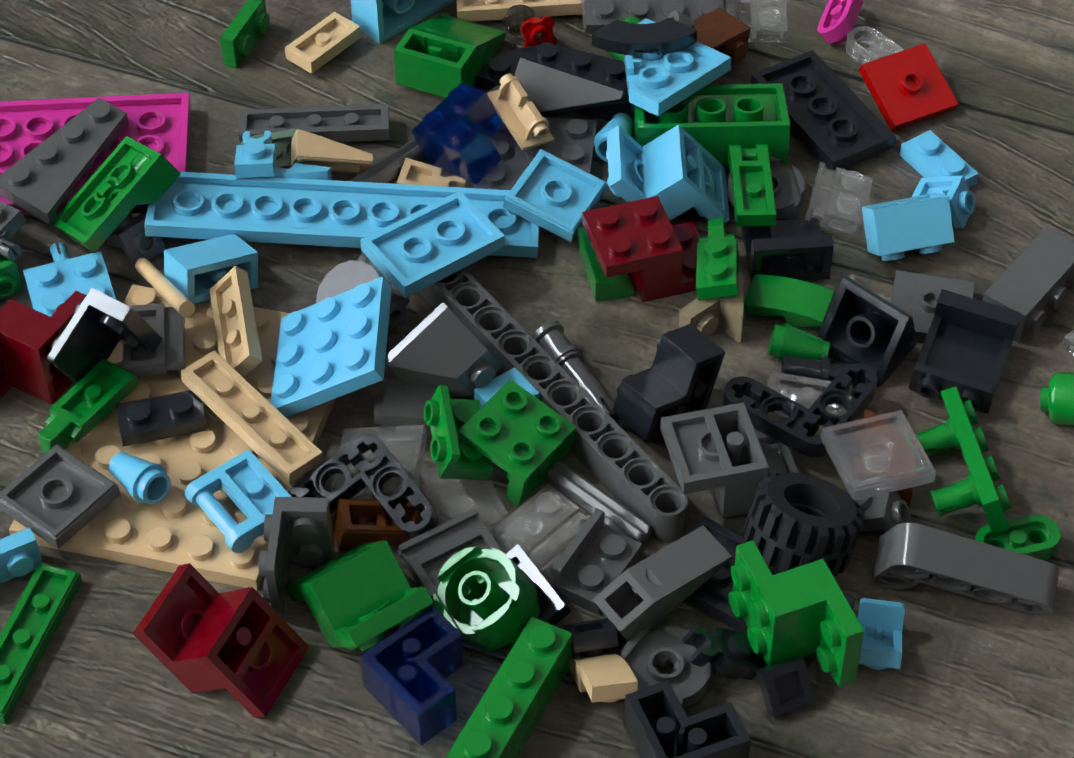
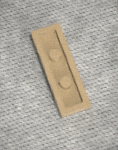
M234 266L209 290L219 355L244 378L262 362V355L248 272Z

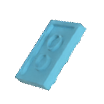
M460 190L361 239V251L405 298L505 247V235Z

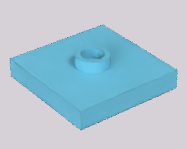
M540 149L505 197L503 208L571 242L577 234V228H581L583 225L582 212L595 208L606 192L608 183Z

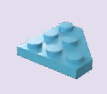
M646 18L638 24H649L656 22ZM699 42L666 54L657 55L656 50L650 53L635 51V55L623 54L629 102L657 116L731 70L730 56Z

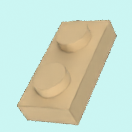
M333 12L286 46V59L313 74L360 39L361 27L340 14Z

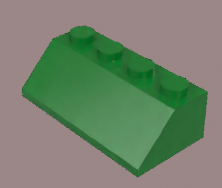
M783 83L706 85L659 116L634 105V137L642 147L675 126L680 125L722 165L729 166V144H740L741 148H755V144H767L769 157L781 159V163H788L790 120Z

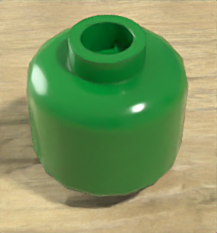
M1074 372L1055 373L1049 381V386L1041 387V411L1049 412L1050 420L1056 426H1074Z

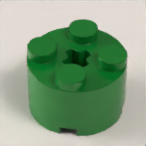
M477 546L465 548L448 559L440 569L437 577L440 580L437 594L434 593L433 595L435 610L445 624L476 647L483 648L489 652L497 651L501 647L516 641L531 617L537 619L539 616L540 606L537 602V592L533 581L499 549L492 547L491 549H480Z

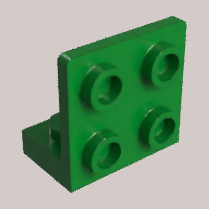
M510 380L459 429L458 436L507 472L506 478L509 480L505 498L517 507H520L546 480V472L549 467H552L556 461L563 462L570 455L577 426Z

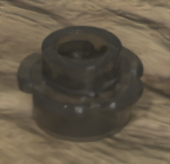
M526 5L510 7L507 15L503 18V25L506 26V31L515 37L522 38L521 25L528 19L536 17L535 12Z

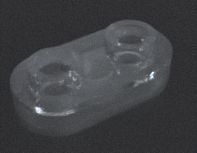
M855 27L847 34L846 52L861 65L904 50L872 27Z

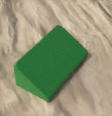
M577 228V248L595 302L634 295L628 273L605 277L585 228Z

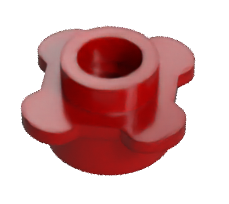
M546 15L542 18L532 17L525 21L520 28L521 36L525 41L523 47L538 46L541 43L556 45L557 38L553 35V26L555 24L553 18ZM541 32V36L537 38L536 35Z

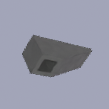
M702 525L625 570L592 600L605 617L617 628L624 639L628 641L639 631L647 628L649 630L652 629L731 561L733 557L707 528Z

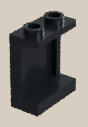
M942 289L918 361L912 369L909 389L918 392V394L928 399H942L940 391L956 386L962 402L971 400L975 412L980 411L988 414L1016 336L1021 313Z

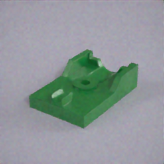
M126 136L57 215L52 224L60 232L95 253L136 205L156 203L181 173L162 154Z

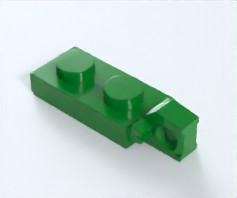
M724 217L708 219L709 237L699 238V243H697L696 292L698 300L739 296V250L735 234L727 235Z
M102 359L49 409L50 416L45 422L47 425L38 434L41 451L47 453L56 444L63 449H67L71 441L74 443L79 442L82 437L84 438L116 407V404L121 403L138 386L137 376Z

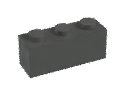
M1046 226L983 294V302L1021 313L1014 341L1020 343L1030 331L1037 332L1042 326L1047 312L1051 308L1057 309L1062 304L1067 290L1072 285L1074 286V240Z

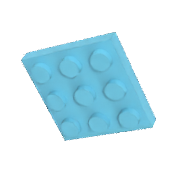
M383 276L281 318L270 403L286 418L384 380L392 286Z

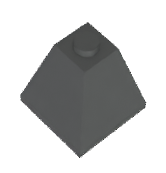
M444 302L386 355L385 365L404 385L435 387L436 389L438 385L448 386L450 397L472 396L474 389L482 388L489 384L495 373L502 368L488 349Z

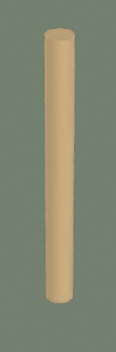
M140 258L136 261L135 269L181 316L190 317L194 313V304L148 259Z

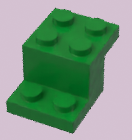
M387 540L359 544L286 585L293 601L306 600L329 647L346 648L347 651L358 647L361 651H364L379 644L385 639L384 631L398 625L399 629H402L419 621L424 617L421 610L434 603L426 587H410Z
M754 540L737 545L735 565L731 566L733 589L732 592H729L728 599L735 617H742L747 626V636L752 650L756 654L761 653L768 666L795 656L804 657L817 652L821 668L825 673L831 672L839 688L856 682L864 629L824 559L772 575Z

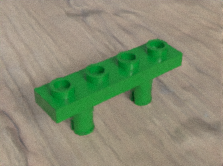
M956 386L940 391L949 418H946V423L910 434L918 458L921 460L929 455L956 447V450L961 449L970 474L966 475L967 479L930 491L938 515L942 517L945 514L977 504L978 508H983L992 534L1009 529L1003 511L1011 509V505L1003 484L994 487L993 482L1000 480L992 455L983 458L982 453L989 451L981 427L972 429V425L978 424V420L971 400L962 402Z

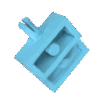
M58 242L60 254L58 253L56 243L50 247L53 263L23 270L33 309L50 317L54 314L56 308L64 303L75 291L87 295L90 289L94 288L116 299L101 251L69 259L67 246L64 243Z

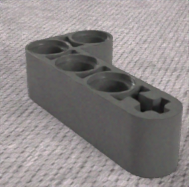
M900 523L879 538L872 581L878 586L893 590H907L918 583H923L1023 613L1049 615L1054 612L1060 569L1057 565L1045 560L917 523Z

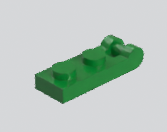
M729 144L728 165L730 167L736 226H775L776 208L768 145L755 144V148H741L740 144Z

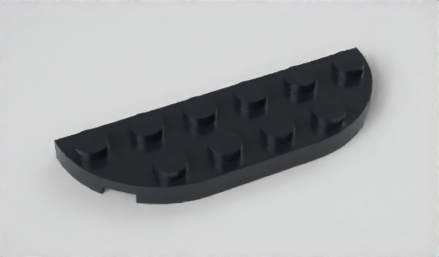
M541 43L538 46L523 47L494 57L476 76V87L490 90L497 85H501L499 81L502 76L508 73L514 76L519 60L523 58L628 93L625 64L623 61L555 46L552 43ZM630 102L571 111L610 121L618 113H625L632 118L634 123V104Z

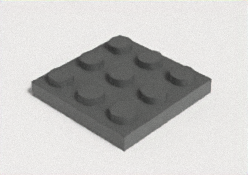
M486 113L473 188L511 190L540 149L591 174L595 150L594 138L597 134V120L544 117L549 122L548 129L554 137V142L521 150L500 116L496 113Z

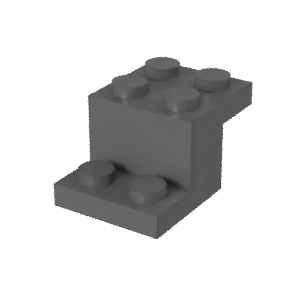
M744 402L661 417L660 429L683 494L712 489L722 518L749 514L760 481H764L765 477L769 475L776 476V473L781 472L799 473L788 446L762 432H755Z

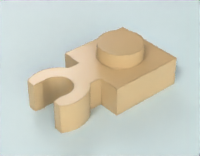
M405 158L396 184L464 188L466 180L458 176L443 177L441 176L442 168Z

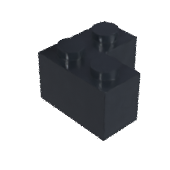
M692 324L666 332L657 343V352L652 367L622 379L617 388L618 394L612 412L645 440L661 435V417L705 410L707 408L726 352Z
M668 680L625 695L624 727L640 758H749L751 738L731 702L687 717Z

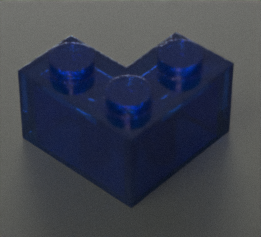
M461 83L458 87L454 88L411 131L429 164L442 168V170L476 185L502 160L490 137L503 123L487 93L465 83Z
M432 606L361 655L364 687L421 746L457 721L455 688L445 678L464 666L462 634Z

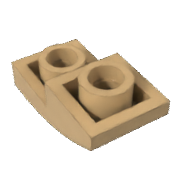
M617 654L569 660V668L579 691H587L592 703L616 702L620 699H625V695L638 691V680L627 662Z

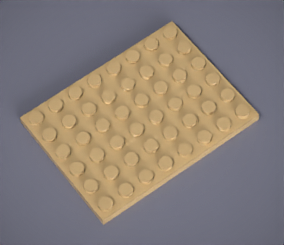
M132 284L123 302L128 306L164 303L165 307H172L155 288ZM211 300L195 303L194 313L190 317H185V367L214 350L219 354ZM254 307L262 362L253 371L249 372L244 379L270 402L281 318L290 313ZM118 342L107 361L123 368V344ZM179 369L167 370V375L137 377L138 386L121 403L189 391L190 389L181 381ZM335 399L289 416L287 419L317 446ZM203 401L202 406L207 431L124 447L115 407L84 438L82 437L77 443L71 441L69 447L65 450L118 484L120 495L58 550L174 573L179 565L190 563L206 580L243 588L253 587L258 591L263 577H259V554L261 550H268L269 541L264 540V534L254 539L251 546L245 551L234 553L225 543L226 536L200 506L195 507L185 496V490L197 478L248 449L286 491L302 481L304 475L288 484ZM119 452H125L163 466L171 481L170 489L164 499L156 504L138 503L119 481L110 474L108 467L113 456ZM222 489L213 493V496L238 524L248 519ZM14 519L9 532L12 535L27 528ZM33 533L38 546L57 549Z

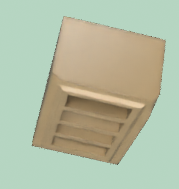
M297 129L292 138L291 167L295 163L331 167V172L360 174L368 169L373 162V154L304 130Z

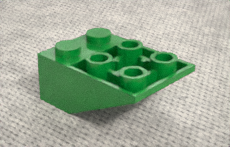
M444 14L410 27L394 49L396 84L463 102L476 83L477 74L489 63L505 39L506 32Z

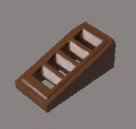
M338 500L333 517L337 551H349L359 544L387 540L389 546L398 545L412 539L408 538L400 530L378 500ZM410 502L402 506L416 525L423 520L421 514L415 510ZM391 519L392 526H387L386 520ZM368 522H374V525H368Z

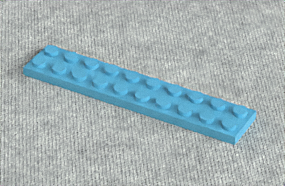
M180 172V176L156 203L148 204L144 224L145 236L208 240L236 234L245 242L361 248V239L460 190L505 235V247L490 255L537 258L539 226L503 208L504 199L510 190L285 177L235 178V175Z

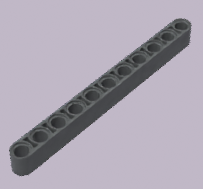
M465 268L418 291L434 309L442 302L448 306L502 366L496 372L498 376L515 367L539 392L540 401L577 426L571 452L619 503L652 526V537L659 541L672 542L684 535L688 501L682 489Z

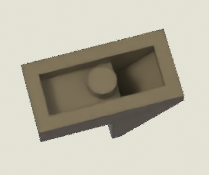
M739 272V296L698 300L697 298L680 309L678 328L692 324L708 337L719 327L740 344L744 313V275Z

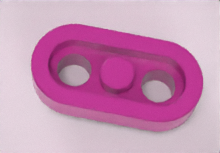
M829 0L817 27L818 33L826 43L840 44L852 35V29L861 12L864 0Z

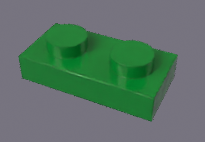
M247 0L221 35L220 43L224 66L237 69L245 56L251 54L253 46L261 34L266 33L270 23V16L266 12L265 0Z

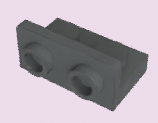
M596 508L587 521L582 519L578 523L572 536V542L566 550L561 549L556 553L550 566V573L553 574V587L561 598L599 616L601 610L592 599L637 562L642 555V543L604 526L605 512Z

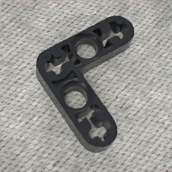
M853 363L847 365L808 409L752 378L736 377L732 378L725 385L723 406L744 402L752 425L756 430L802 455L818 458L830 452L872 401L878 379L876 372L865 364ZM858 382H861L853 390V395L849 393L850 385H856ZM837 404L844 407L847 412L843 415H833L827 412L825 407ZM773 411H780L785 413L789 419L784 422H775L769 419L767 414ZM820 425L823 426L821 436L816 435L813 439L809 438L816 434Z
M363 435L357 438L287 491L291 497L316 498L312 494L316 489L322 498L329 499L331 514L336 510L339 499H351L368 486L408 538H414L431 530L438 523V516L433 506L383 441L373 435ZM369 450L376 457L371 463L365 460L363 456ZM351 463L359 474L354 476L347 467L348 464ZM338 473L345 475V483L340 490L336 492L325 490V483L330 476ZM394 477L403 479V486L398 494L394 496L382 494L383 485L387 480ZM408 502L412 504L423 518L417 525L402 507Z

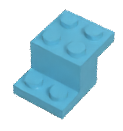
M619 125L607 132L606 156L609 172L607 182L615 196L622 197L627 202L658 196L669 221L693 207L701 217H706L707 219L724 217V223L730 220L725 167L680 125L675 126L643 147Z

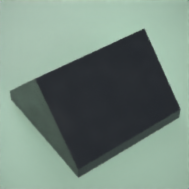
M848 276L842 277L818 337L830 342L828 356L837 362L862 363L871 367L877 374V387H881L917 344L913 316Z

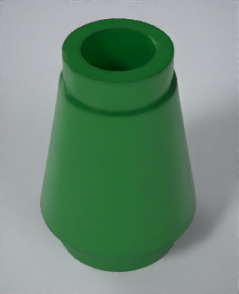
M785 323L784 326L775 324L770 337L767 356L775 357L776 362H783L784 354L820 359L821 356H828L830 342L824 341L788 323Z

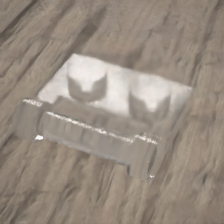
M726 0V12L741 21L740 3H750V24H746L751 28L748 42L787 43L786 0Z

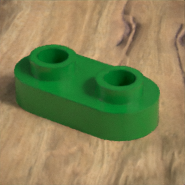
M1028 515L1006 520L1009 529L992 534L989 524L978 530L975 537L976 541L1044 560L1055 554L1061 533L1058 525L1052 519L1043 515Z

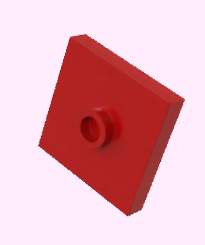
M926 43L862 64L859 69L891 132L954 111L958 106L955 96Z

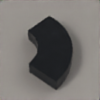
M671 18L649 24L627 23L617 19L592 34L593 46L624 55H635V51L650 53L655 50L657 55L684 49L697 42V30Z

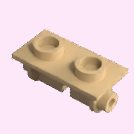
M511 73L502 76L499 81L501 84L499 90L486 93V97L521 150L554 142V137L548 129V120L542 117L532 101L529 102L527 99L528 95L521 86L519 77L513 76Z

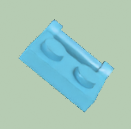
M249 449L197 478L185 490L186 498L193 506L201 507L226 536L225 543L234 553L245 551L251 546L254 539L264 534L265 515L273 514L275 497H291ZM222 489L248 519L238 524L213 496V493Z

